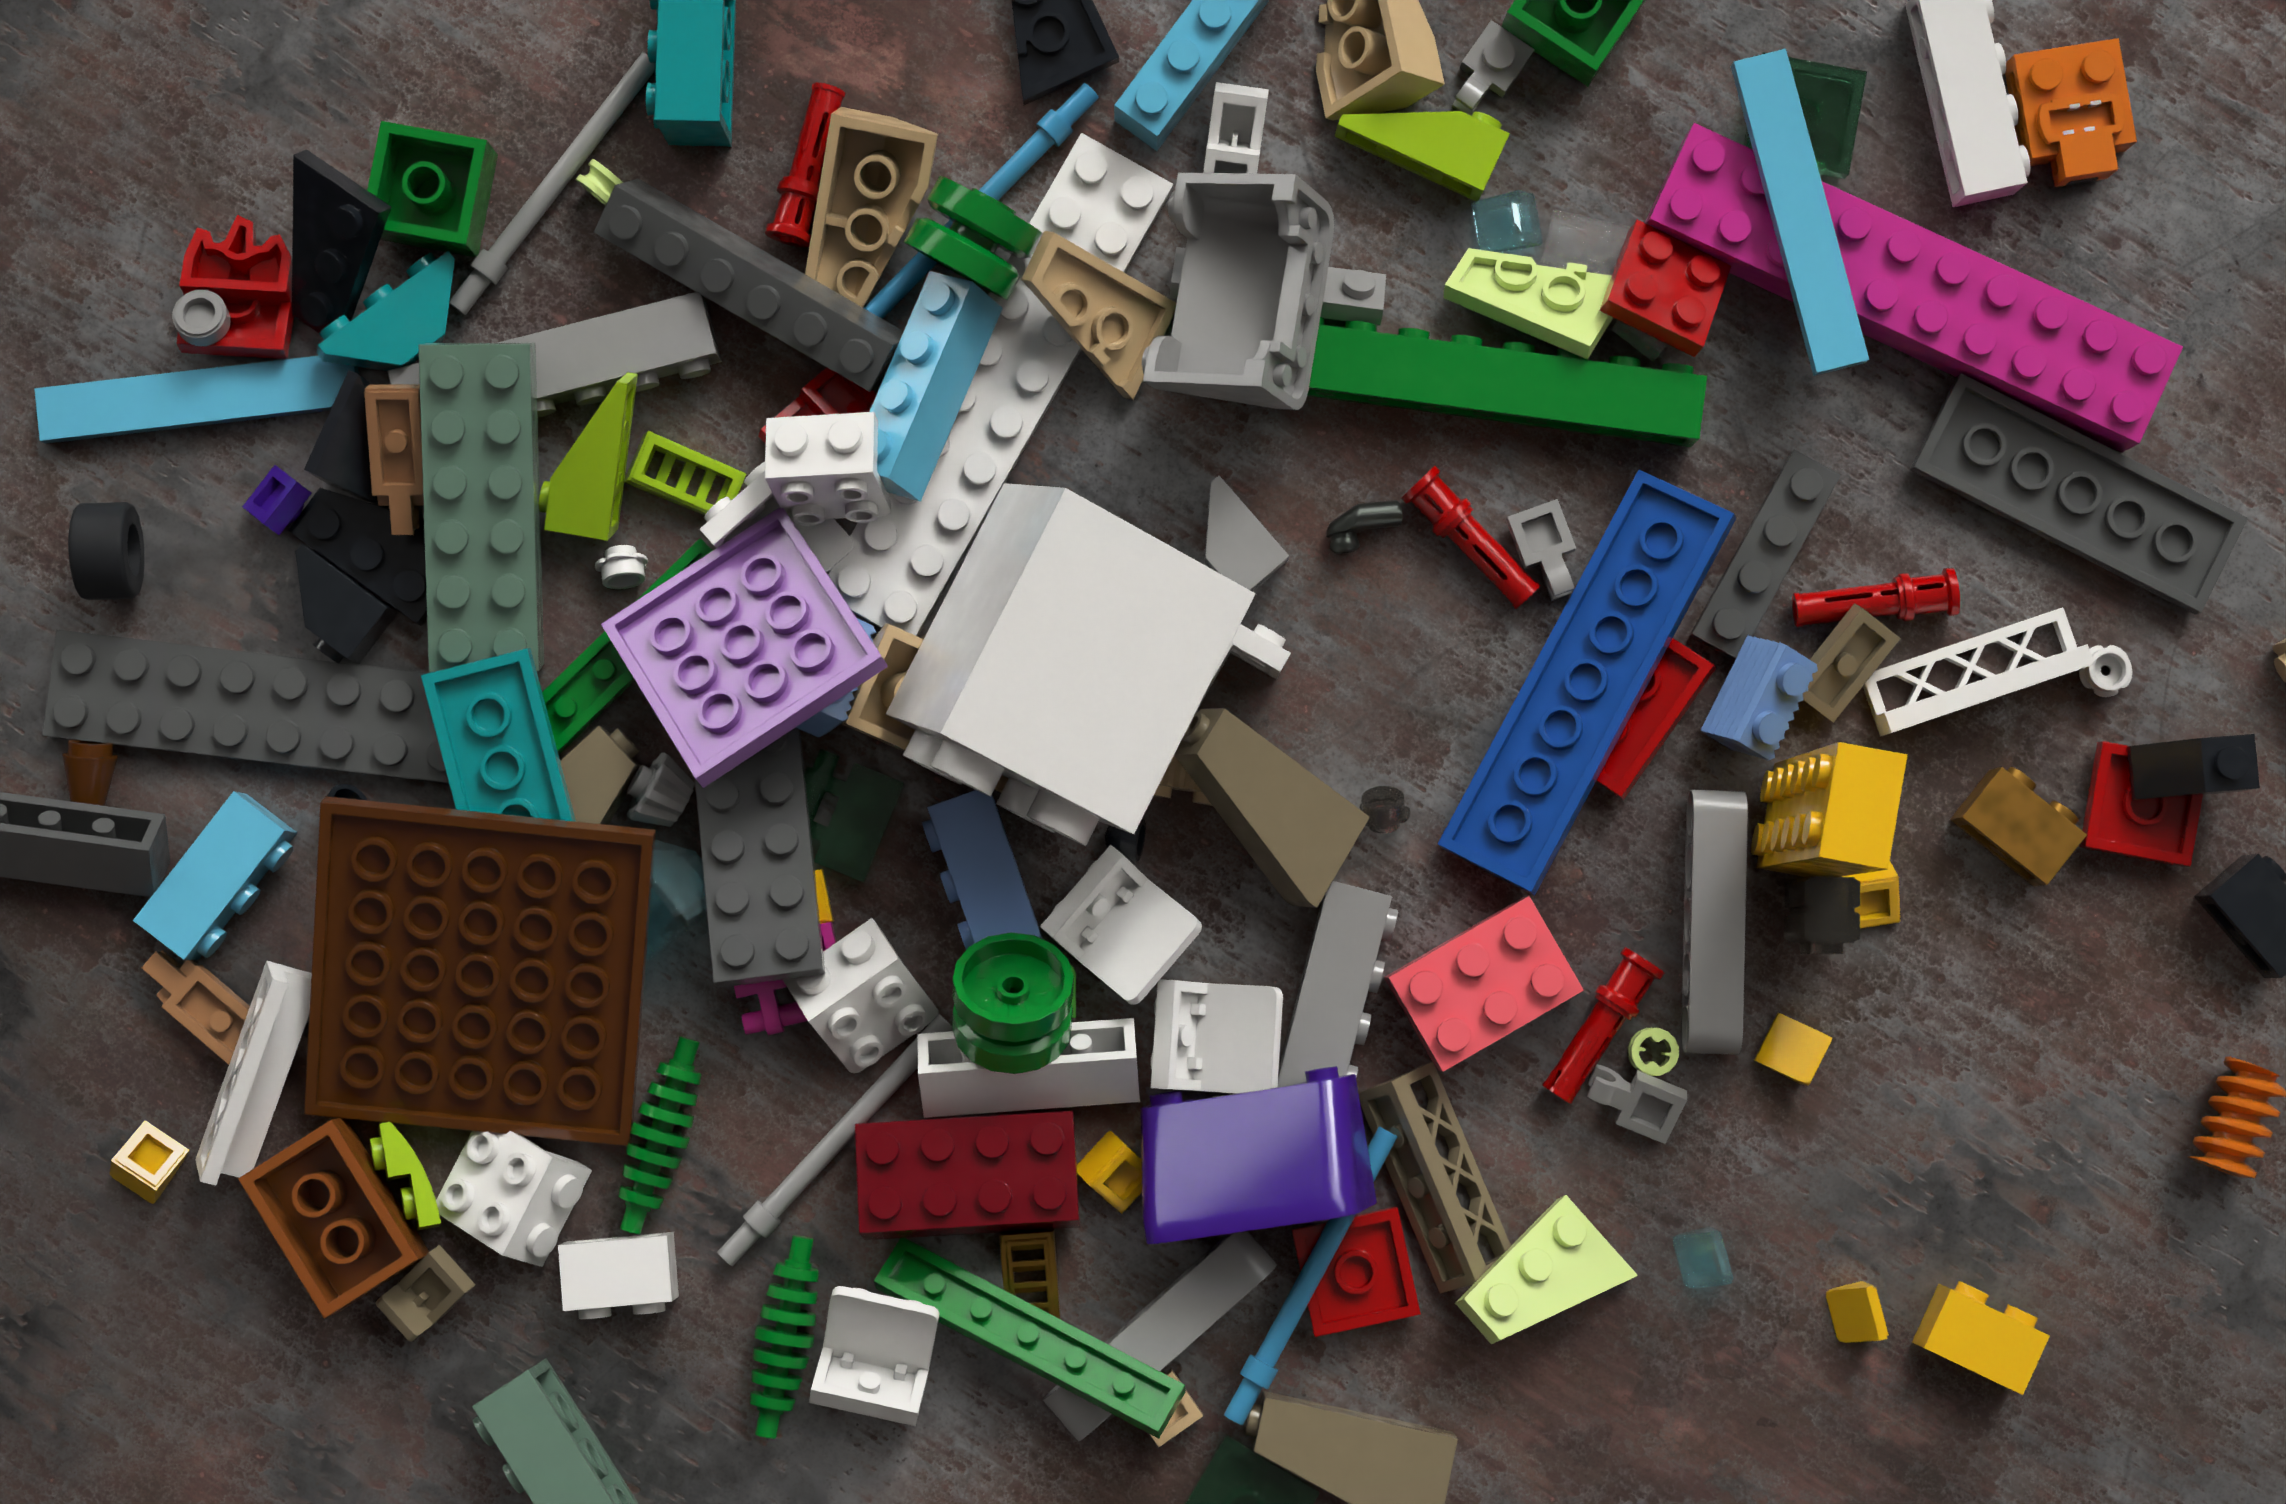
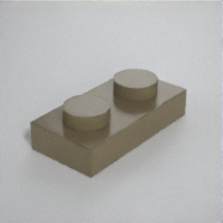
M1854 603L1810 660L1817 664L1818 671L1812 674L1813 681L1809 682L1808 691L1803 693L1804 701L1834 723L1901 638L1862 607Z

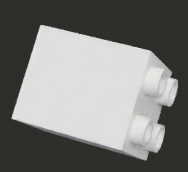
M1004 483L886 715L915 729L903 753L904 757L959 785L963 783L990 797L1001 775L1009 778L996 804L1047 831L1057 832L1084 846L1087 845L1098 821L1134 834L1256 593L1067 488Z

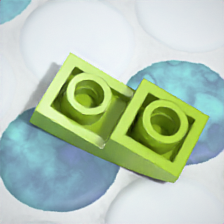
M391 1122L380 1123L378 1126L379 1137L369 1139L374 1170L385 1169L387 1181L409 1178L410 1186L400 1188L405 1220L416 1219L417 1231L439 1227L441 1219L437 1202L421 1162L404 1136Z

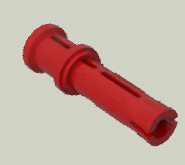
M818 82L814 83L811 88L812 93L799 134L789 176L783 177L777 186L776 191L780 194V199L774 221L767 224L765 234L778 242L805 248L810 246L811 235L809 230L817 204L831 114L841 107L842 100L846 94L836 86Z
M1434 466L1401 499L1406 504L1412 502L1434 525L1432 531L1437 537L1439 535L1442 538L1448 536L1513 604L1512 606L1517 609L1541 585L1535 582L1507 553L1504 547L1470 514L1474 510L1470 506L1472 503L1467 498L1460 499L1439 477L1440 470Z
M1952 567L1944 568L1941 574L1911 578L1908 573H1901L1897 577H1893L1892 583L1792 594V613L1797 628L1804 625L1841 621L1854 603L1862 607L1873 617L1896 615L1897 619H1902L1903 621H1912L1914 616L1918 614L1946 611L1949 616H1954L1960 612L1959 583L1956 572Z
M1624 947L1620 954L1623 960L1607 984L1599 985L1595 992L1597 994L1594 998L1598 1001L1591 1010L1590 1015L1566 1048L1555 1068L1542 1084V1086L1570 1104L1574 1101L1573 1099L1581 1089L1580 1087L1588 1075H1590L1625 1020L1631 1021L1633 1017H1637L1640 1012L1637 1006L1655 979L1661 980L1665 974L1657 966L1627 947Z

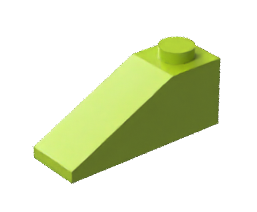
M1462 111L1342 114L1337 125L1335 137L1479 202L1510 133L1501 129L1502 124L1497 119L1485 113L1475 111L1471 116Z
M627 372L615 383L551 476L550 481L543 482L539 496V511L546 513L544 530L608 541L618 530L638 374Z

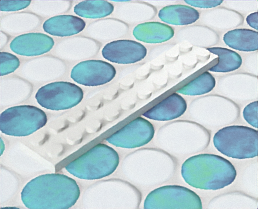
M1081 133L1029 224L1042 233L1050 231L1060 235L1126 273L1171 194L1174 184ZM1011 254L1007 261L1017 269L1020 275L1008 300L991 292L989 293V296L1003 309L921 502L888 493L891 500V514L878 516L876 520L871 522H858L850 535L853 540L852 551L837 563L828 574L851 611L880 628L885 623H888L918 637L988 515L1000 489L1009 478L1082 350L1021 280L1031 258H1018Z

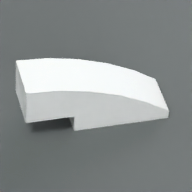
M1216 82L1203 173L1257 174L1269 89Z

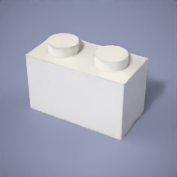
M674 1232L566 1241L558 1245L563 1311L578 1310L579 1319L612 1316L611 1307L632 1305L633 1314L666 1311L665 1302H672L679 1297Z

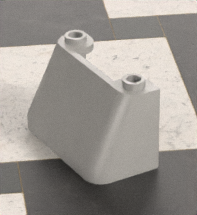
M1178 173L1175 191L1171 193L1169 198L1168 213L1170 220L1176 224L1179 232L1187 238L1172 333L1171 337L1157 336L1153 339L1150 346L1144 350L1142 356L1143 382L1158 390L1274 409L1299 410L1303 407L1309 390L1334 236V215L1330 204L1296 174Z

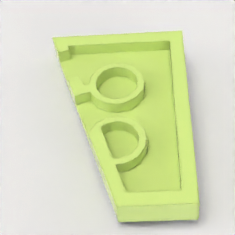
M1468 248L1444 287V299L1585 359L1590 357L1613 317L1599 311L1612 276L1587 272V265L1568 262L1566 269L1536 265L1532 257Z
M1564 1195L1558 1198L1455 1304L1491 1344H1494L1638 1275L1570 1198Z

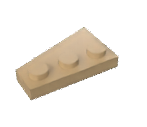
M1044 231L1021 280L1122 397L1134 400L1144 377L1142 370L1144 350L1150 346L1154 338L1164 336L1175 313L1176 302L1060 235Z

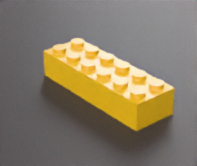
M1837 742L1774 763L1773 771L1767 770L1765 772L1761 786L1760 800L1761 802L1768 803L1764 824L1757 823L1752 838L1751 853L1758 856L1757 868L1819 880L1888 870L1908 754Z

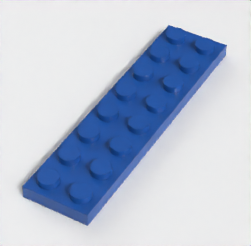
M1638 470L1438 842L1442 849L1535 896L1736 521L1733 512L1644 471Z

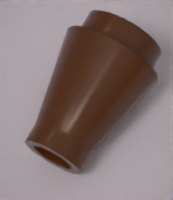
M69 740L68 753H63L62 757L70 801L105 806L118 759L117 755H113V743Z

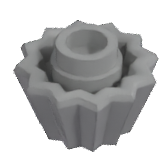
M661 753L653 761L650 768L641 765L633 776L627 789V793L633 796L627 812L628 818L634 821L671 827L689 802L695 783L668 754Z

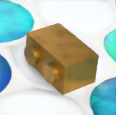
M2003 767L1991 769L1985 774L1950 820L2033 887L2048 885L2087 834L2075 825L2079 819L2071 810L2054 800L2048 804L2034 793L2033 790L2036 788V784L2023 772L2014 767H2010L2008 770Z

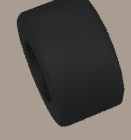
M128 502L79 504L72 512L68 535L70 571L78 595L86 600L135 598L142 587L145 566L143 532L135 507Z

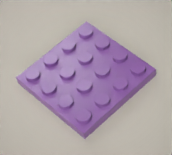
M780 507L601 624L693 776L703 788L888 667L784 508Z

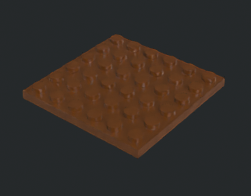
M325 796L320 803L304 1114L481 1132L488 1131L502 1134L512 1131L522 1136L624 1146L631 1143L633 1134L630 1133L634 1121L656 830Z

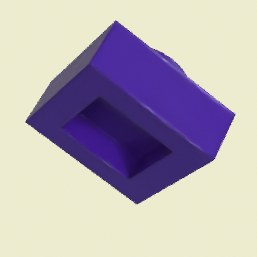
M274 465L242 507L266 527L280 535L288 524L299 517L304 503L312 492L278 466Z

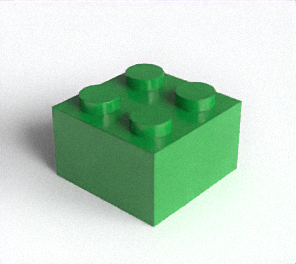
M1515 0L1507 11L1501 27L1535 49V53L1589 87L1646 0Z
M381 121L367 191L392 207L380 240L477 257L498 154L485 139Z

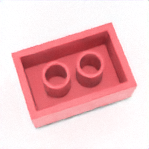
M1530 896L1520 898L1384 977L1429 1057L1434 1062L1436 1069L1441 1072L1448 1070L1584 991Z

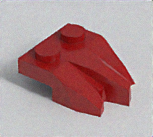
M239 215L236 216L226 239L220 243L213 242L210 231L197 227L184 254L179 286L184 295L194 290H208L219 295L229 311L231 321L226 335L218 342L208 346L189 344L178 333L176 344L181 353L288 359L294 316L292 315V256L281 235L271 236L262 246H256V233L253 222Z

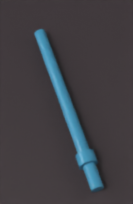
M1083 83L1057 111L1050 109L1036 124L1038 130L979 191L999 201L1053 144L1059 147L1073 133L1071 126L1099 98L1097 93L1089 85ZM949 220L944 226L950 229L953 222ZM918 252L864 309L883 319L937 262Z
M1380 1126L1368 1145L1373 1182L1398 1136ZM1356 1214L1329 1219L1258 1352L1255 1356L1249 1355L1240 1372L1244 1378L1224 1413V1416L1243 1425L1263 1388L1269 1389L1278 1372V1369L1274 1366Z

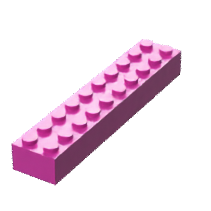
M1693 123L1679 147L1645 223L1731 265L1729 273L1793 302L1753 149ZM1822 181L1862 334L1955 377L1962 373L2121 453L2140 444L2183 346Z

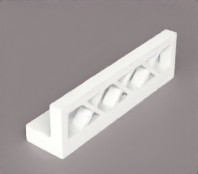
M2062 607L1876 670L1863 685V689L1879 735L1884 736L2071 673L2095 663L2088 644L2077 647L2064 608ZM2053 622L2063 652L2045 658L2027 649L2026 646L2035 628ZM2024 632L2018 644L2006 639L2007 637ZM1993 642L2014 652L2005 672L1997 675L1976 665L1984 646ZM1974 649L1968 661L1956 656L1957 654ZM2022 656L2033 661V663L2016 668ZM1942 659L1964 669L1955 689L1947 692L1925 682L1934 663ZM1923 666L1918 678L1906 673ZM1971 673L1984 678L1967 684ZM1895 676L1914 686L1905 706L1886 712L1876 683L1877 681ZM1921 690L1934 695L1916 702Z
M266 960L195 1159L200 1182L216 1186L221 1173L240 1178L254 1169L310 1014L312 973Z

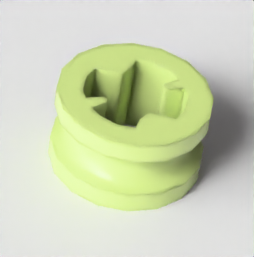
M592 159L588 163L590 166L589 173L587 175L579 174L576 181L606 206L615 185L623 182L598 161Z
M1644 1028L1637 1031L1630 1039L1628 1058L1636 1070L1651 1076H1661L1670 1072L1676 1065L1679 1058V1046L1675 1037L1668 1031L1661 1028ZM1646 1038H1649L1652 1042H1660L1662 1040L1665 1042L1667 1052H1661V1055L1666 1056L1661 1065L1654 1061L1644 1063L1641 1060L1639 1051H1646V1049L1640 1046Z

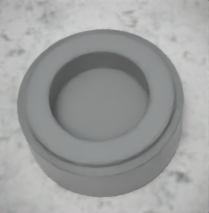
M194 290L186 293L176 302L172 312L173 323L179 335L184 341L195 346H208L218 342L226 335L230 327L229 311L221 297L212 291Z

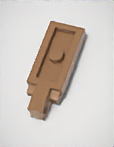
M420 384L368 385L365 388L364 396L372 496H377L379 506H389L392 535H414V531L420 527L419 506H424Z
M164 950L161 952L155 951L141 968L163 986L156 995L164 1003L161 1007L229 1065L250 1006L203 965H198L193 960H186L181 965Z

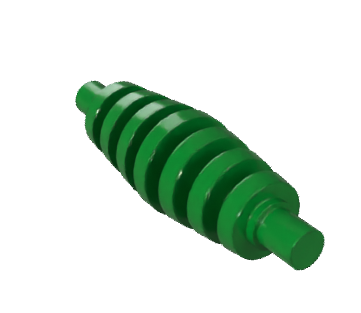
M679 1036L673 1058L669 1059L668 1063L660 1061L656 1069L657 1073L667 1076L665 1084L651 1081L647 1089L648 1093L660 1097L659 1103L642 1101L638 1109L639 1113L654 1118L652 1125L633 1121L630 1133L647 1139L646 1145L632 1142L627 1144L626 1154L641 1161L639 1166L624 1164L622 1176L634 1180L633 1187L621 1185L618 1197L625 1200V1205H627L620 1229L640 1235L647 1212H651V1208L660 1209L664 1198L653 1194L655 1187L669 1189L673 1181L672 1177L660 1173L661 1167L678 1169L682 1161L681 1157L666 1152L667 1147L672 1146L687 1149L690 1137L674 1132L673 1128L674 1125L692 1128L694 1116L679 1111L681 1103L690 1106H696L698 1095L685 1089L688 1082L700 1085L702 1074L694 1071L695 1066L693 1065L700 1044L699 1041Z
M798 1235L792 1236L788 1259H785V1263H776L773 1272L774 1275L784 1277V1283H770L766 1293L767 1296L780 1299V1304H763L759 1315L762 1318L776 1321V1325H757L754 1338L772 1343L771 1348L753 1347V1360L768 1364L767 1369H752L751 1376L753 1383L764 1386L763 1391L750 1392V1404L757 1406L759 1411L755 1435L775 1439L777 1437L780 1416L784 1414V1411L793 1410L796 1399L785 1395V1390H799L803 1378L790 1374L789 1368L806 1369L809 1361V1356L793 1352V1347L812 1348L814 1344V1335L797 1331L798 1325H816V1314L801 1309L802 1303L817 1304L818 1292L805 1288L806 1281L818 1282L819 1270L811 1268L812 1263H810L813 1238Z

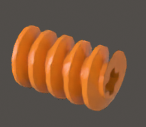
M2225 1057L2224 1065L2236 1075L2217 1077L2216 1085L2225 1091L2228 1096H2211L2209 1098L2208 1104L2220 1116L2202 1117L2201 1125L2213 1135L2212 1137H2194L2193 1145L2203 1152L2205 1156H2190L2188 1158L2232 1176L2256 1178L2258 1173L2246 1164L2245 1160L2246 1158H2264L2265 1152L2252 1141L2254 1137H2272L2273 1132L2263 1125L2260 1120L2262 1117L2280 1116L2281 1112L2272 1106L2268 1100L2269 1097H2286V1090L2275 1082L2280 1075L2240 1059Z

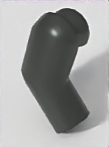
M1397 500L1356 504L1329 523L1326 537H1330L1331 551L1335 554L1352 553L1359 548V540L1356 533L1366 529L1400 526L1403 518L1400 503Z

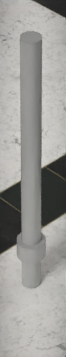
M643 52L640 54L488 251L482 249L470 266L474 270L449 301V304L459 312L466 315L489 284L496 285L509 269L505 265L655 72V63L649 62L647 54Z
M938 1014L921 1033L953 1031V1026ZM917 1038L763 1203L757 1200L743 1215L746 1221L717 1251L721 1258L733 1267L761 1236L767 1238L781 1223L778 1217L855 1136V1124L867 1123L918 1068Z

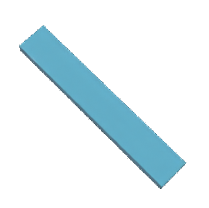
M1782 49L1734 61L1731 65L1732 74L1813 376L1866 363L1869 360L1868 352L1787 51Z
M319 356L34 388L39 440L47 444L330 411L348 370L359 374L356 366L323 362Z

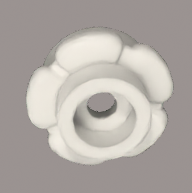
M617 545L606 549L604 552L605 558H601L595 563V569L601 572L602 584L605 587L627 589L638 586L645 581L644 569H646L648 558L641 553H637L636 548L633 546Z
M2101 645L2090 648L2095 664L2079 669V677L2082 684L2086 688H2092L2094 693L2101 697L2114 696L2118 693V689L2127 687L2132 679V666L2127 654L2121 648L2114 645H2109L2107 648H2103ZM2102 666H2107L2110 669V673L2107 676L2101 673Z

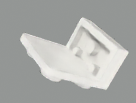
M874 412L766 418L765 480L780 508H784L791 520L797 524L807 526L821 524L825 519L839 518L866 523L876 520L878 516L891 514V500L877 471L878 420Z
M765 462L757 466L746 477L744 483L747 487L733 500L729 497H724L705 514L704 519L707 523L700 528V531L716 548L780 507L765 480ZM825 519L823 523L812 526L800 525L792 520L827 574L853 549L852 538L835 519Z
M1240 624L1202 701L1230 653L1277 679L1291 654L1282 648L1286 639L1260 624H1257L1254 631Z
M1110 845L1098 860L1089 867L1086 874L1067 896L1055 906L1052 913L1040 927L1126 1002L1135 1005L1144 999L1199 935L1202 924L1193 914L1151 882L1122 853Z
M873 918L823 951L825 974L783 979L808 1022L851 1073L861 1072L868 1066L873 1065L889 1051L912 1035L923 1030L938 1015V1009L903 964Z
M1160 979L1157 984V997L1154 1004L1155 1030L1153 1053L1151 1056V1088L1235 1094L1277 1088L1283 1007L1282 991L1278 987L1213 984Z
M472 1131L436 1199L439 1215L502 1256L543 1267L549 1253L557 1243L558 1236L570 1212L580 1199L583 1187L592 1170L578 1161L545 1151L512 1131H509L507 1134Z
M835 1287L830 1298L824 1343L811 1387L809 1403L916 1426L930 1369L940 1315L938 1309L915 1300L898 1299L871 1293L861 1288Z

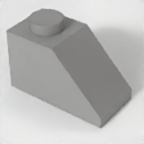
M1218 476L1210 485L1204 564L1253 592L1288 562L1289 555L1226 482Z

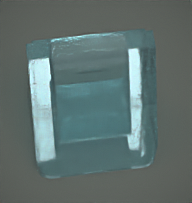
M1516 190L1471 203L1479 250L1506 252L1542 245L1537 205L1533 193Z
M1708 1226L1673 1237L1674 1249L1686 1287L1700 1288L1732 1283L1734 1278L1720 1231Z

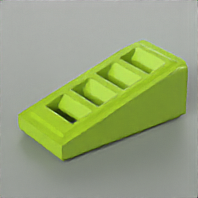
M647 431L641 438L625 476L624 483L705 515L713 506V504L706 502V498L716 475L726 478L716 500L717 503L724 497H729L733 500L738 495L746 473L651 431ZM655 451H658L665 455L653 479L645 474ZM678 459L685 462L675 487H671L665 483L675 460ZM696 467L705 470V473L695 496L687 494L686 490Z

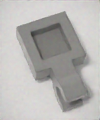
M1491 20L1461 62L1459 68L1470 75V77L1456 95V100L1451 107L1457 111L1472 115L1489 89L1503 98L1532 57L1535 49Z
M1558 499L1508 516L1506 523L1524 570L1540 565L1544 584L1551 601L1572 594L1571 590L1575 588L1562 556L1575 552L1576 546Z
M1596 1064L1587 1082V1085L1591 1086L1587 1093L1588 1098L1618 1109L1615 1115V1124L1663 1144H1666L1687 1102V1090L1637 1070L1632 1082L1629 1083L1614 1070Z

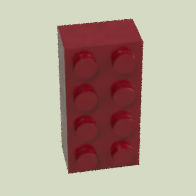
M1073 1111L855 1124L859 1234L864 1240L1080 1228Z

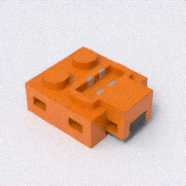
M2119 38L2014 54L2006 62L2005 76L2008 93L2014 96L2018 108V124L2014 126L2019 146L2024 145L2027 149L2030 166L2043 165L2050 162L2055 187L2107 179L2118 170L2116 153L2125 152L2137 142Z

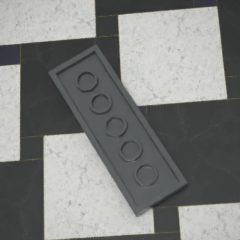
M1962 373L1956 376L1910 468V471L2195 615L2202 613L2248 520L2244 515Z
M794 728L703 788L695 779L713 982L716 988L825 974L801 730Z

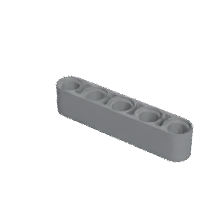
M1690 790L1687 798L1681 1039L1684 1053L1739 1055L1742 1048L1748 804L1744 791Z
M1248 1231L1227 1234L1105 1343L1161 1371L1275 1269L1277 1264ZM1058 1385L1042 1400L1077 1441L1084 1439L1111 1415V1413Z

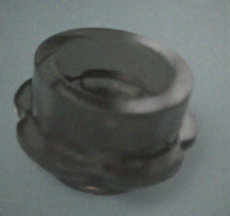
M1377 786L1365 791L1361 797L1360 810L1370 816L1365 826H1368L1375 833L1387 834L1394 832L1399 828L1400 823H1405L1410 817V808L1405 806L1404 794L1397 788Z

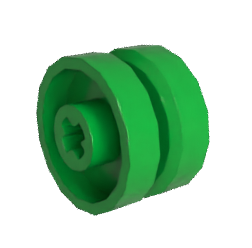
M939 176L927 201L934 211L953 222L950 229L929 218H916L904 243L967 280L973 281L976 285L1008 300L1020 275L1013 265L995 255L997 248L1018 258H1031L1043 233L1016 216V212L989 195L975 188L970 190L946 177Z
M1012 932L988 936L967 948L957 960L953 975L954 1007L952 1029L958 1048L971 1062L990 1071L1018 1074L1039 1070L1060 1056L1069 1044L1072 1029L1073 1008L1071 1004L1074 975L1068 958L1054 944L1035 935Z

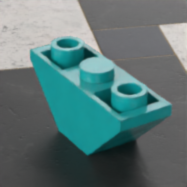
M447 251L437 259L432 253L425 255L406 270L410 279L394 290L389 284L376 290L362 302L367 310L352 321H349L343 315L325 327L319 333L324 341L318 344L316 352L321 360L329 363L388 371L411 365L419 359L418 345L441 343L446 332L455 262L450 252Z

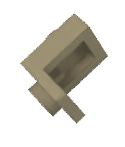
M438 1245L397 1285L384 1293L376 1301V1305L388 1318L390 1324L399 1330L408 1341L412 1342L444 1317L476 1284L447 1252Z

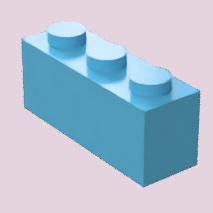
M233 791L133 921L183 960H199L202 955L205 958L210 957L225 940L227 932L223 928L235 912L242 915L259 896L260 889L256 885L268 870L272 872L277 871L289 858L294 849L289 843L297 832L248 794Z

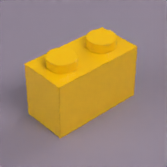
M1958 1281L1955 1290L1938 1284L1912 1343L2023 1395L2050 1335L2034 1328L2038 1318L2009 1304L2004 1313L1985 1305L1988 1294L1961 1281Z

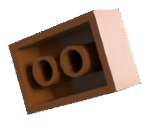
M347 1118L331 1119L238 1178L324 1319L344 1310L421 1261L429 1253L411 1221L405 1220L403 1208L379 1170H374L372 1158Z

